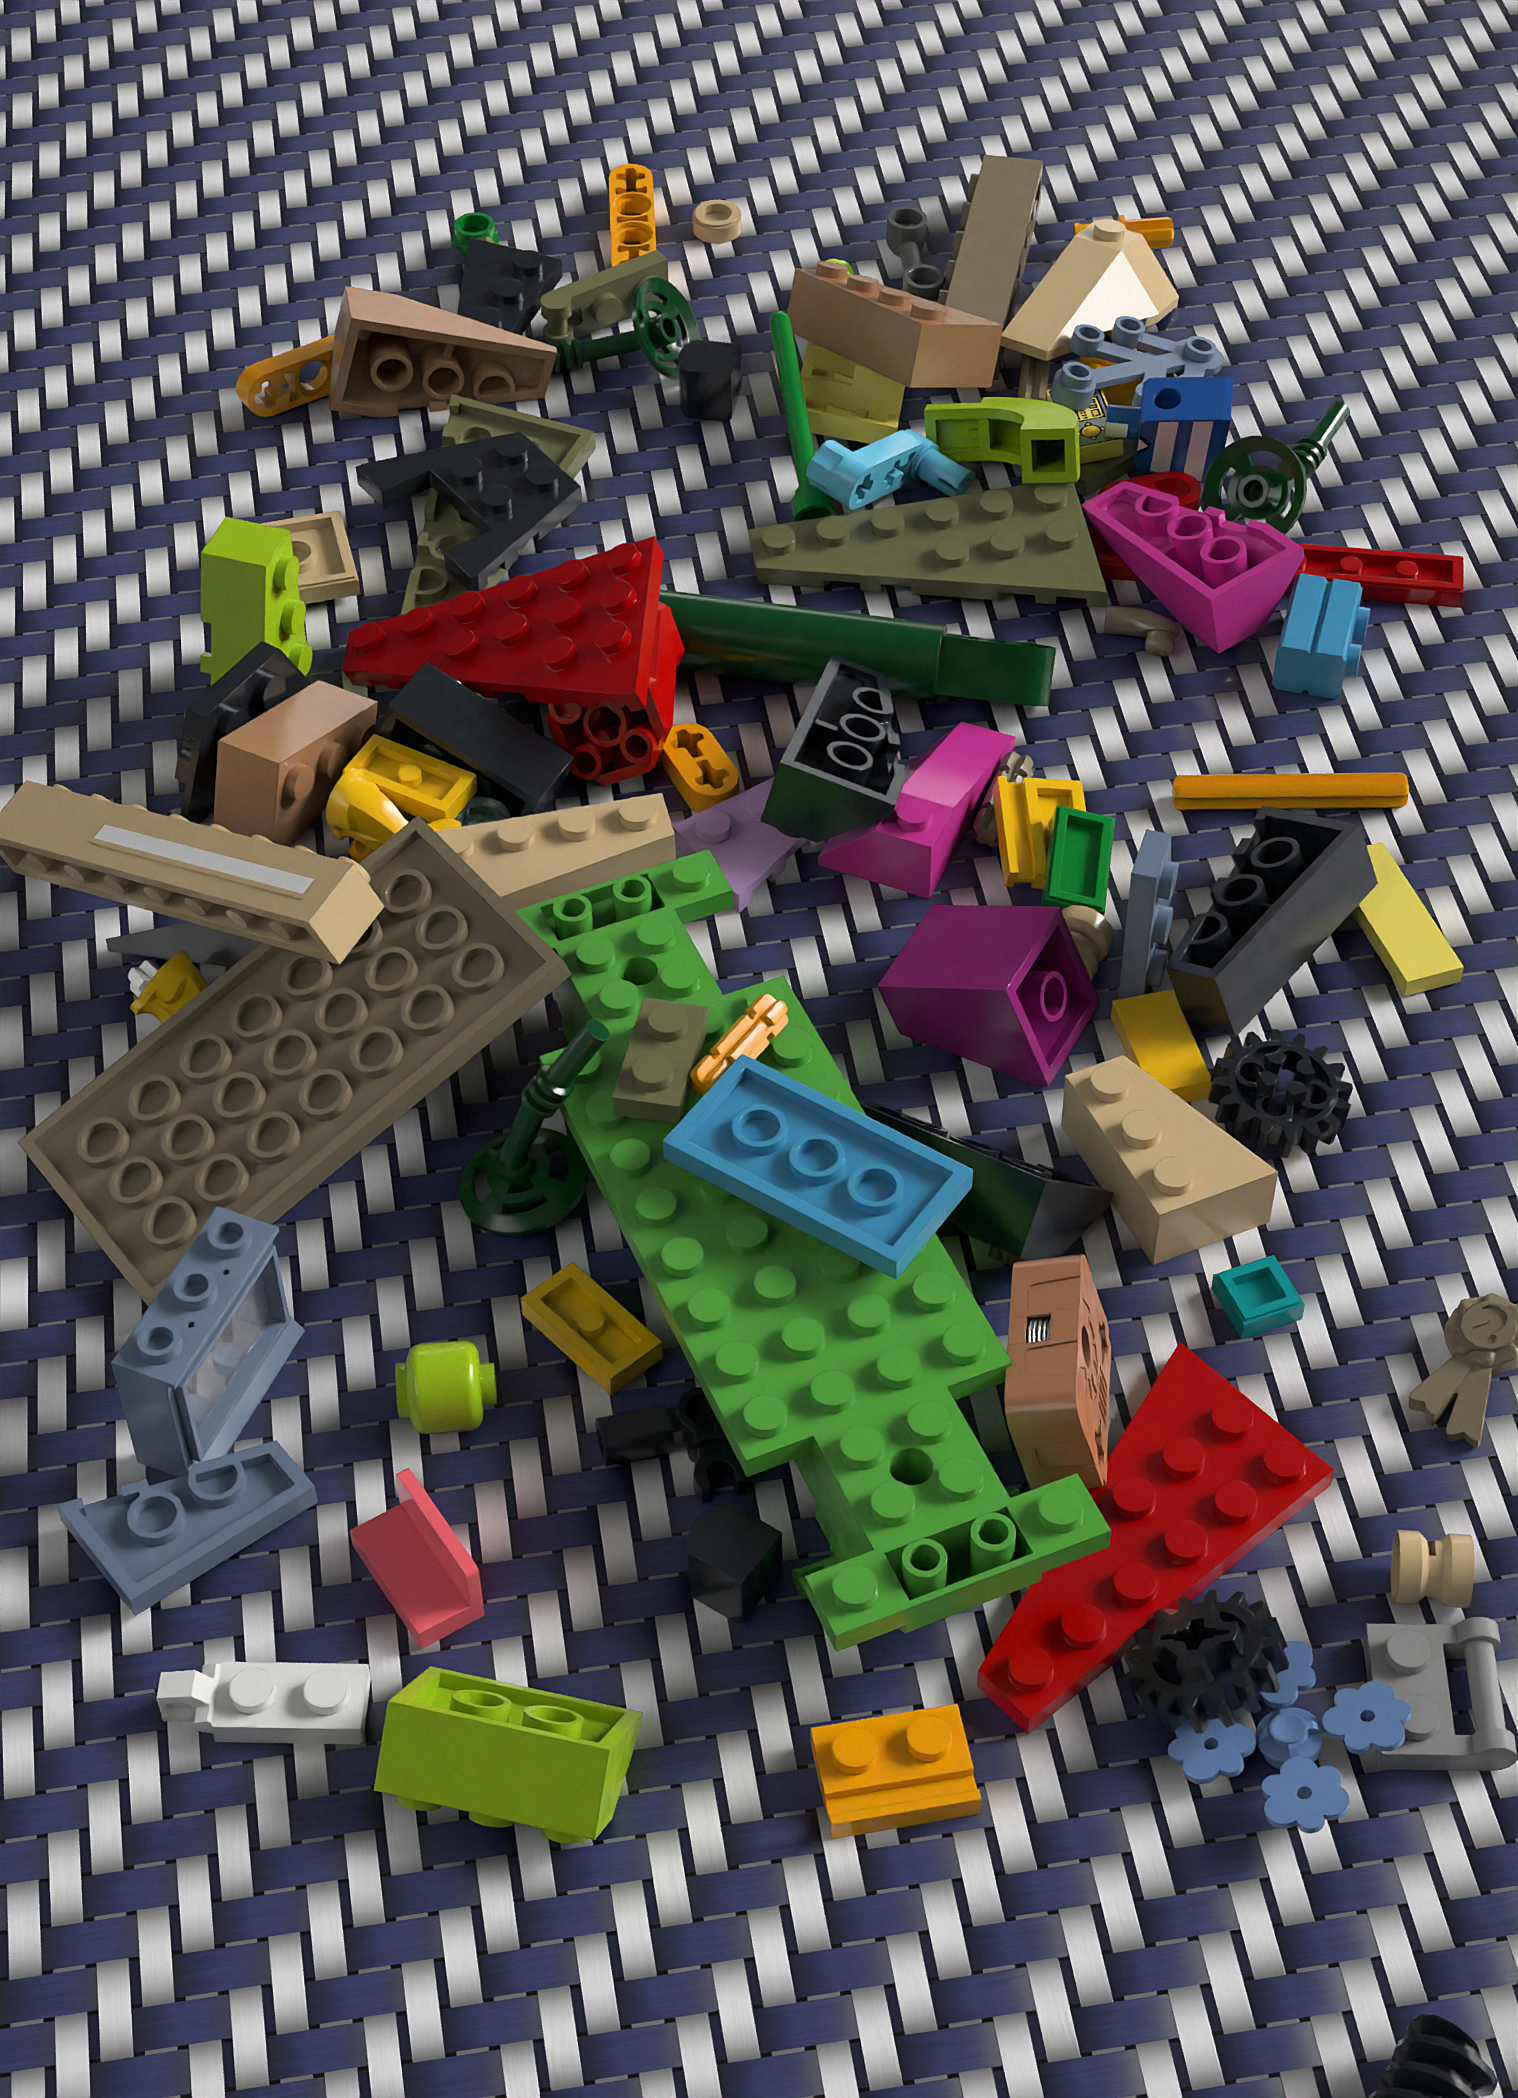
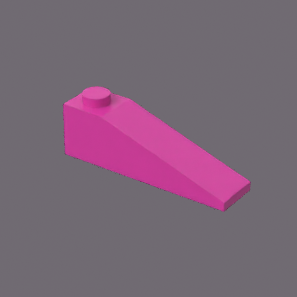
M1123 481L1081 504L1085 519L1178 622L1218 654L1265 628L1304 559L1303 547L1269 524L1253 519L1246 526L1225 519V512L1223 510L1210 506L1203 513L1179 506L1177 496L1128 481Z
M961 721L905 766L907 778L892 815L829 838L818 856V865L930 899L977 815L995 774L1000 772L998 768L1003 757L1007 753L1012 752L1016 737Z

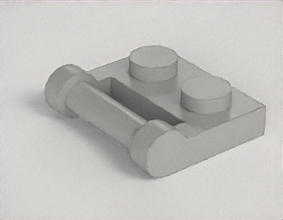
M1471 1617L1457 1624H1366L1363 1635L1367 1681H1382L1389 1684L1394 1690L1395 1700L1405 1701L1411 1709V1719L1403 1725L1405 1730L1403 1744L1392 1751H1379L1376 1749L1379 1770L1494 1771L1509 1768L1516 1763L1518 1759L1515 1737L1511 1731L1505 1728L1495 1654L1501 1649L1498 1624L1494 1620L1485 1617ZM1445 1659L1466 1660L1476 1731L1472 1735H1455Z

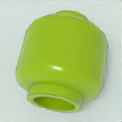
M470 1341L418 1344L410 1349L405 1363H396V1396L399 1418H410L412 1426L420 1434L475 1430L483 1420L484 1405L497 1404L494 1363L481 1364L478 1349Z

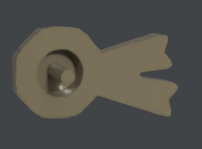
M1494 1293L1460 1301L1458 1307L1455 1308L1446 1322L1444 1332L1445 1343L1451 1358L1410 1392L1409 1408L1424 1412L1428 1423L1431 1425L1436 1424L1452 1402L1456 1401L1446 1427L1447 1441L1465 1439L1472 1447L1476 1448L1481 1444L1492 1376L1518 1368V1305Z

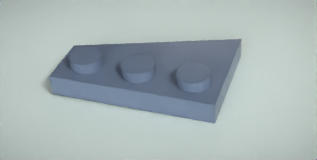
M1146 829L1131 872L1118 999L1147 994L1150 986L1160 988L1164 978L1168 951L1162 950V947L1167 942L1172 923L1173 907H1170V900L1174 892L1179 863L1171 861V834Z
M275 1440L193 1464L189 1474L151 1486L148 1485L147 1479H142L120 1486L121 1495L87 1505L83 1504L81 1497L57 1504L56 1506L62 1523L130 1611L136 1616L318 1502L314 1484Z

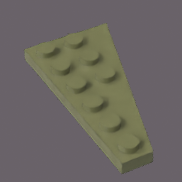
M451 394L449 403L450 415L448 424H444L442 447L521 431L573 479L596 449L595 431ZM434 488L429 489L424 511L425 524L423 532L419 533L416 563L414 569L410 571L401 615L414 608L435 605L457 598L461 594L468 592L445 569L444 551L481 535V533ZM526 542L521 548H519V549L517 550V551H518V555L520 554V552L523 550V548L526 546V544H527L528 542ZM510 566L506 570L497 567L487 576L488 585L484 589L496 586Z
M1074 482L1031 483L748 529L758 584L824 588L831 581L860 583L861 591L881 592L884 584L911 586V594L998 600L1005 593L1035 595V603L1056 604L1057 597L1087 599V607H1107V590Z

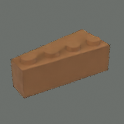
M819 261L817 262L816 269L795 268L787 312L793 334L910 388H991L1004 325L911 295L905 291L881 285L879 280L872 277L848 274V267L842 264Z

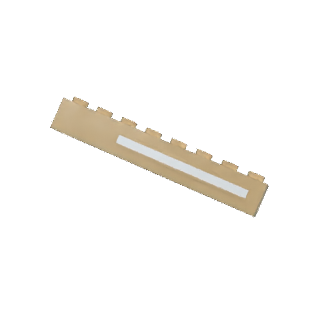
M26 780L0 811V855L15 873L339 965L384 908L383 903L369 885L371 878L367 871L350 858L341 856L338 859L318 855L301 845L291 848L275 844L261 835L255 834L252 837L232 833L218 824H212L208 827L190 822L178 814L165 816L153 813L135 803L126 806L110 802L99 794L87 796L75 793L60 784H54L51 787Z

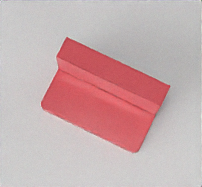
M407 1468L395 1474L400 1504L351 1529L350 1535L353 1548L422 1650L485 1616L477 1565L410 1468Z

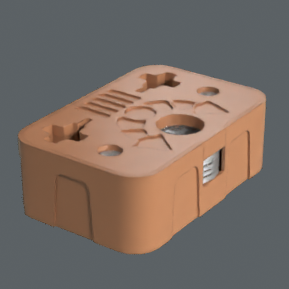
M1084 1254L1015 1262L1013 1264L1007 1355L1012 1361V1366L1006 1368L1004 1404L1007 1425L1031 1490L1078 1473L1086 1488L1103 1487L1107 1482L1111 1343L1108 1337L1109 1327Z

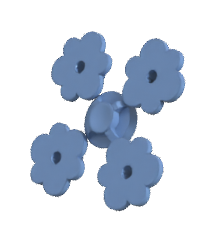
M1293 1640L1286 1642L1288 1647L1284 1649L1289 1661V1669L1275 1673L1281 1688L1277 1693L1260 1692L1256 1696L1257 1699L1262 1697V1700L1268 1706L1281 1709L1267 1714L1258 1724L1255 1734L1248 1726L1235 1724V1722L1233 1726L1226 1728L1221 1723L1220 1718L1209 1720L1204 1733L1196 1734L1191 1721L1185 1720L1175 1731L1177 1739L1169 1744L1168 1754L1172 1762L1183 1765L1184 1775L1189 1781L1195 1784H1207L1214 1781L1219 1775L1225 1777L1239 1775L1244 1769L1243 1758L1249 1756L1255 1750L1257 1743L1265 1760L1273 1767L1280 1769V1775H1270L1262 1782L1263 1795L1268 1799L1264 1806L1267 1821L1277 1828H1290L1297 1825L1302 1832L1311 1834L1320 1831L1324 1827L1325 1820L1339 1819L1350 1808L1349 1795L1340 1786L1341 1774L1339 1770L1330 1765L1317 1768L1315 1764L1321 1752L1324 1732L1335 1740H1344L1346 1749L1353 1754H1363L1371 1748L1379 1751H1392L1399 1748L1405 1740L1403 1725L1411 1719V1709L1405 1701L1395 1700L1393 1688L1382 1681L1367 1682L1358 1691L1353 1688H1343L1337 1691L1334 1696L1335 1707L1325 1712L1322 1724L1309 1711L1288 1707L1296 1701L1298 1691L1309 1690L1316 1682L1315 1672L1311 1668L1313 1663L1311 1648L1302 1641Z

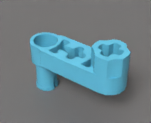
M912 429L900 430L854 452L834 440H828L821 445L818 452L811 458L806 471L809 484L817 487L851 510L858 509L908 485L911 481L920 482L923 480L951 497L968 494L973 485L965 480L967 479L970 482L975 480L974 471L964 468L941 454L937 444Z

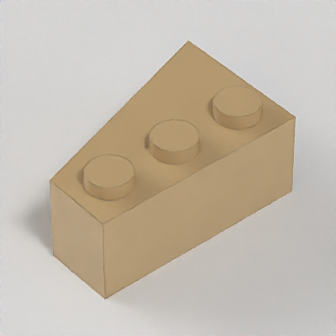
M1122 1055L1065 1075L1061 1127L1100 1186L1114 1192L1112 1204L1153 1265L1270 1222L1278 1171L1127 1057Z

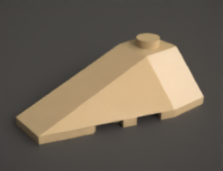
M1095 220L1074 236L1002 332L1000 346L1047 361L1073 352L1069 344L1074 328L1079 324L1096 326L1109 337L1115 319L1119 316L1135 317L1147 327L1158 323L1177 307L1179 296L1142 234L1125 229V225L1116 220Z

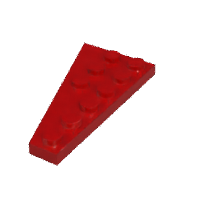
M1179 1342L1107 1459L1106 1485L1088 1490L1111 1529L1110 1547L1042 1573V1581L1029 1586L978 1669L977 1687L1029 1735L1120 1660L1125 1652L1137 1646L1138 1644L1133 1635L1137 1629L1154 1630L1158 1626L1153 1616L1154 1612L1161 1610L1170 1615L1178 1612L1179 1598L1187 1596L1190 1600L1195 1598L1331 1485L1334 1469Z

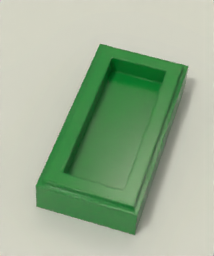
M1056 805L1051 818L1040 906L1060 907L1061 911L1072 905L1085 906L1094 909L1104 916L1115 818Z

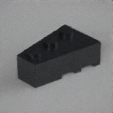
M427 662L388 704L379 734L381 737L475 773L477 775V792L462 811L489 822L544 813L562 792L574 760V756L563 750L556 742L541 736L513 718L503 708L494 706L463 686L453 676L441 672Z

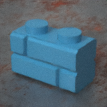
M1303 573L1295 577L1276 652L1272 680L1275 689L1300 694L1304 690H1308L1309 695L1336 699L1341 695L1344 678L1356 679L1362 645L1353 644V640L1364 642L1370 615V608L1360 607L1363 590L1360 583L1339 579L1327 582L1325 577Z

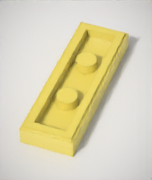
M1379 842L1367 845L1378 884L1351 913L1404 997L1461 982L1464 966L1384 843Z

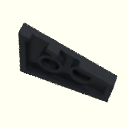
M469 237L457 315L522 336L541 308V297L547 292L554 290L563 277L562 259L542 255L533 250H521Z

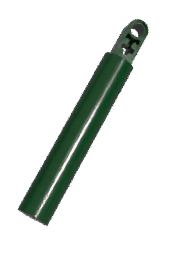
M661 589L659 592V601L670 607L685 649L680 664L676 666V670L817 687L832 654L887 674L891 697L937 702L939 695L1028 706H1049L1056 654L1055 647L947 633L946 624Z

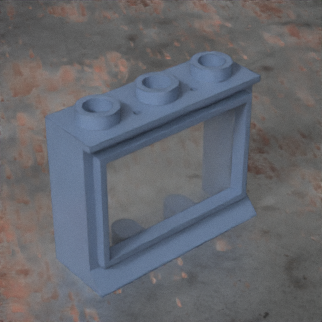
M217 1206L111 1362L138 1463L177 1477H182L189 1474L193 1464L227 1455L305 1332L288 1312L276 1245H273V1240L279 1233V1227Z

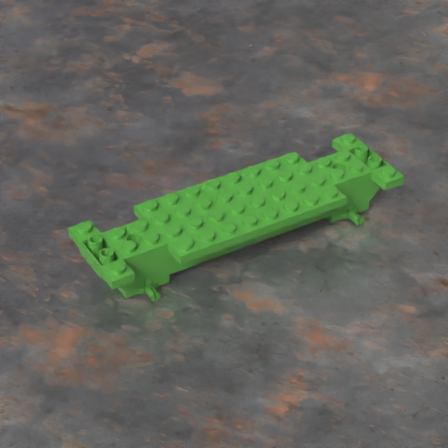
M706 849L515 910V912L565 962L572 974L553 990L562 1016L563 1034L568 1043L573 1040L587 1021L591 1019L603 1023L610 1033L608 1040L574 1079V1091L559 1109L746 1476L749 1477L794 1460L815 1500V1516L830 1544V1557L799 1569H793L792 1577L797 1591L799 1590L800 1597L802 1599L809 1598L835 1651L838 1652L895 1629H899L904 1633L911 1632L1042 1581L1043 1572L1110 1547L1111 1529L1078 1473L1023 1494H1019L1017 1486H1012L1010 1489L1005 1490L955 1400L1004 1383L1006 1368L1012 1366V1361L936 1233L933 1234L895 1280L664 1159L663 1140L677 1124L614 1115L612 1096L643 998L708 1007L709 1027L699 1058L700 1061L706 1055L713 1057L709 1050L740 1016L748 1015L746 1009L762 994H769L775 1000H782L788 1008L786 1013L788 1023L776 1037L767 1039L769 1045L755 1060L866 1115L784 975L729 994H722L683 925L734 908L733 889L710 850ZM565 1048L539 1056L540 1067L546 1064H553ZM692 1087L682 1119L704 1096L703 1094H696Z

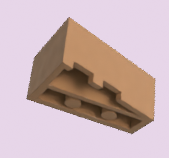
M318 680L218 740L213 824H218L232 833L248 837L257 834L275 844L292 847L326 808L333 788L343 775L342 770L373 734L379 735V728L376 725L378 702Z

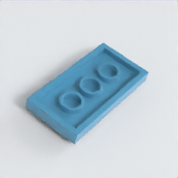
M741 1054L663 1140L664 1159L895 1280L969 1192L973 1182V1169L744 1054Z

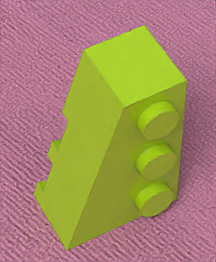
M225 517L202 550L201 621L211 623V653L203 652L200 655V672L211 674V686L261 641L281 649L304 676L308 674L312 663V647L306 642L304 628L306 606L300 600L297 582L299 560L297 556L293 555L290 530Z

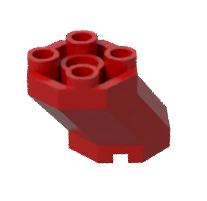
M658 601L646 709L634 712L630 711L626 703L602 701L598 708L582 707L579 703L575 702L566 705L548 704L549 712L546 716V721L553 740L563 750L574 756L570 769L574 775L583 780L592 779L603 786H607L649 772L655 767L673 726L676 666L680 664L685 649L670 607Z

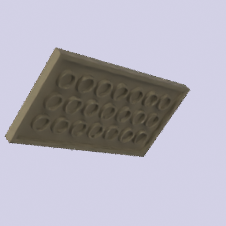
M419 815L359 863L371 878L369 885L383 903L384 908L340 965L269 944H259L17 1142L148 1307L217 1206L273 1224L572 975L565 962Z

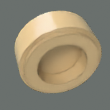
M709 200L701 203L692 213L693 233L698 239L714 244L726 243L736 239L742 231V213L740 208L726 200Z

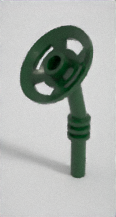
M659 277L644 280L636 287L632 298L631 313L634 330L581 343L577 338H573L570 345L566 340H562L558 347L555 342L548 343V345L554 346L557 349V356L552 371L554 374L560 373L561 367L564 368L565 372L571 371L572 365L577 370L583 369V364L642 350L646 358L659 373L669 379L679 380L678 356L682 348L676 346L679 330L674 317L679 324L684 347L695 339L701 340L694 313L682 293L669 281ZM645 295H655L662 299L663 302L662 304L658 301L646 303ZM648 311L656 313L657 316L650 318ZM661 348L665 352V354H662L657 350ZM673 361L677 365V367L670 368L663 365L662 363H668Z
M1334 401L1309 435L1302 436L1293 449L1277 439L1260 435L1244 437L1229 444L1216 456L1206 474L1203 487L1205 510L1209 506L1223 510L1225 512V519L1231 522H1236L1242 515L1253 520H1266V524H1269L1285 535L1300 517L1306 501L1307 479L1312 477L1327 456L1326 447L1350 415L1349 407L1341 401ZM1268 451L1276 454L1283 460L1277 470L1266 465L1253 466L1249 453ZM1232 467L1236 472L1229 482L1228 504L1222 505V485L1226 474ZM1294 487L1293 502L1288 513L1284 517L1283 512L1285 511L1289 503L1291 489Z
M588 1020L555 1062L543 1065L521 1092L522 1104L510 1131L483 1145L466 1164L459 1182V1198L467 1217L478 1228L504 1237L535 1234L563 1220L581 1200L587 1185L588 1169L578 1145L563 1133L540 1127L544 1118L552 1117L574 1091V1079L608 1040L610 1033L607 1027L600 1021ZM557 1150H561L568 1161V1172L565 1181L552 1177V1164L548 1154ZM487 1170V1181L492 1192L481 1203L475 1195V1178L478 1171ZM542 1198L547 1200L543 1205L526 1212L505 1213L506 1207L520 1208L534 1204Z

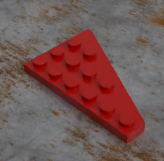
M654 536L634 543H622L602 553L582 559H571L557 567L531 575H519L508 582L480 591H468L451 600L428 607H417L406 614L377 623L369 622L363 624L357 629L349 631L342 671L352 685L373 687L382 684L390 689L402 690L406 683L427 662L441 672L453 676L463 686L485 698L497 699L501 692L523 693L528 702L559 705L575 702L579 703L582 707L598 708L602 701L626 703L630 711L634 712L646 709L664 552Z

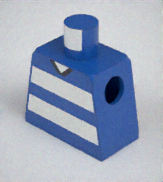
M1233 377L1149 378L1143 383L1139 407L1108 404L1104 437L1135 440L1133 465L1138 470L1151 473L1166 471L1184 472L1193 476L1199 483H1204L1209 467L1226 445L1231 422Z

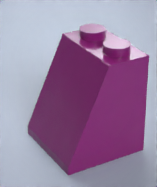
M932 905L877 985L899 1034L1036 1086L1049 1087L1100 1004L1060 907Z

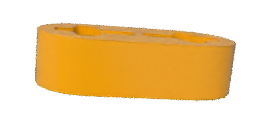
M682 723L672 726L661 751L662 765L688 806L696 813H700L739 794V774L737 769L712 733L706 727L696 723ZM691 755H697V758L693 759ZM707 780L709 784L703 785V781Z

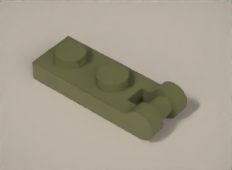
M654 250L544 294L541 297V315L547 320V324L543 327V343L555 342L558 347L560 341L566 340L570 345L573 338L583 337L632 317L633 294L636 287L642 281L652 277H659L669 281L668 259L658 250ZM645 295L646 303L658 301L662 304L663 302L662 299L655 295Z

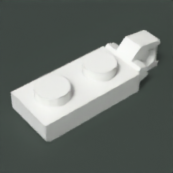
M221 1662L220 1665L218 1663L203 1665L202 1673L196 1670L161 1672L157 1702L163 1721L194 1722L196 1731L212 1733L215 1742L360 1745L364 1741L371 1675L369 1664Z

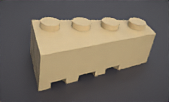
M662 793L435 831L514 911L676 859L675 833Z

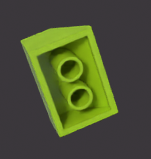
M430 1666L388 1701L374 1791L396 1795V1802L399 1805L413 1810L433 1811L438 1810L441 1806L468 1811L470 1820L484 1826L509 1827L514 1822L539 1827L542 1828V1835L560 1843L580 1844L586 1842L587 1838L595 1840L613 1818L641 1728L643 1712Z

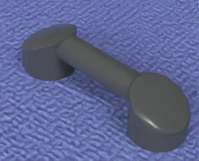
M896 207L887 215L886 242L888 248L893 254L900 257L904 270L902 291L932 302L937 301L940 290L943 289L944 275L938 268L924 265L920 256L925 244L927 216L922 210L915 207Z

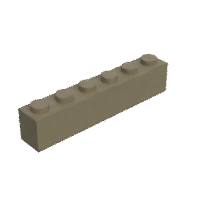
M984 155L980 173H971L968 202H964L962 206L960 231L956 230L954 237L953 260H948L945 274V290H940L938 304L1004 325L1003 331L1011 322L1041 201L1043 160ZM999 346L993 380H998L1006 347Z

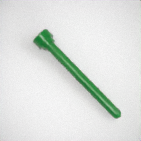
M778 311L770 317L769 324L799 485L791 500L794 522L834 516L837 515L834 498L809 484V479L806 476L807 467L815 452L791 321L785 312Z

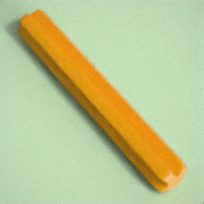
M1401 772L1178 775L1174 777L1172 784L1173 805L1179 811L1259 810L1261 806L1276 809L1402 808L1406 806L1409 795L1407 776Z

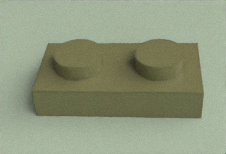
M643 998L612 1096L614 1115L678 1124L682 1120L691 1089L692 1079L690 1072L698 1064L709 1027V1010L707 1006Z

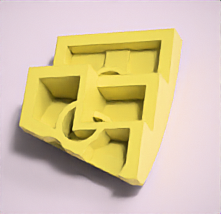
M808 341L800 376L811 433L868 444L896 433L905 385Z

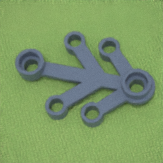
M1119 316L1115 319L1110 339L1114 344L1104 341L1105 335L1098 327L1090 324H1079L1074 328L1069 344L1070 349L1082 357H1096L1117 364L1091 369L1083 363L1068 362L1055 373L1050 397L1056 404L1063 405L1071 410H1084L1091 405L1095 389L1142 380V383L1136 386L1131 406L1139 407L1145 380L1149 378H1165L1166 374L1174 372L1178 377H1213L1214 374L1221 370L1224 358L1222 353L1216 348V345L1207 338L1192 336L1175 342L1144 333V323L1131 316ZM1138 348L1141 350L1157 354L1158 356L1150 355L1133 349Z

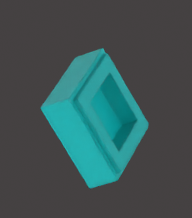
M1274 1255L1213 1274L1211 1289L1241 1339L1303 1318L1305 1304Z

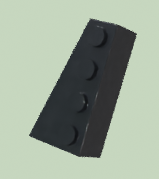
M1266 806L1260 807L1253 819L1256 831L1252 838H1242L1233 853L1236 865L1228 878H1218L1210 891L1213 901L1207 913L1196 915L1166 965L1171 984L1188 1025L1237 1037L1378 884L1360 825Z

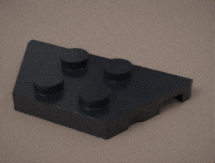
M261 641L186 708L182 731L183 746L177 759L174 776L175 779L186 783L182 805L179 808L168 811V816L178 814L188 821L200 824L214 811L218 740L312 684L281 649Z

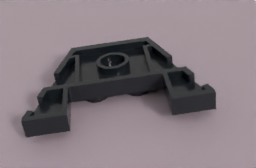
M521 431L356 466L358 485L383 509L429 488H434L481 533V535L444 551L445 569L468 591L483 590L488 585L487 576L497 567L506 570L518 559L517 550L532 537L541 540L582 504L581 486Z

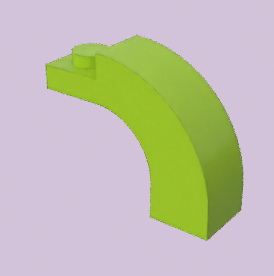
M983 397L980 403L927 404L924 409L926 438L939 446L941 454L955 462L999 461L1016 464L1022 467V484L1078 482L1080 477L1078 416L1073 410L1063 405L1027 398Z

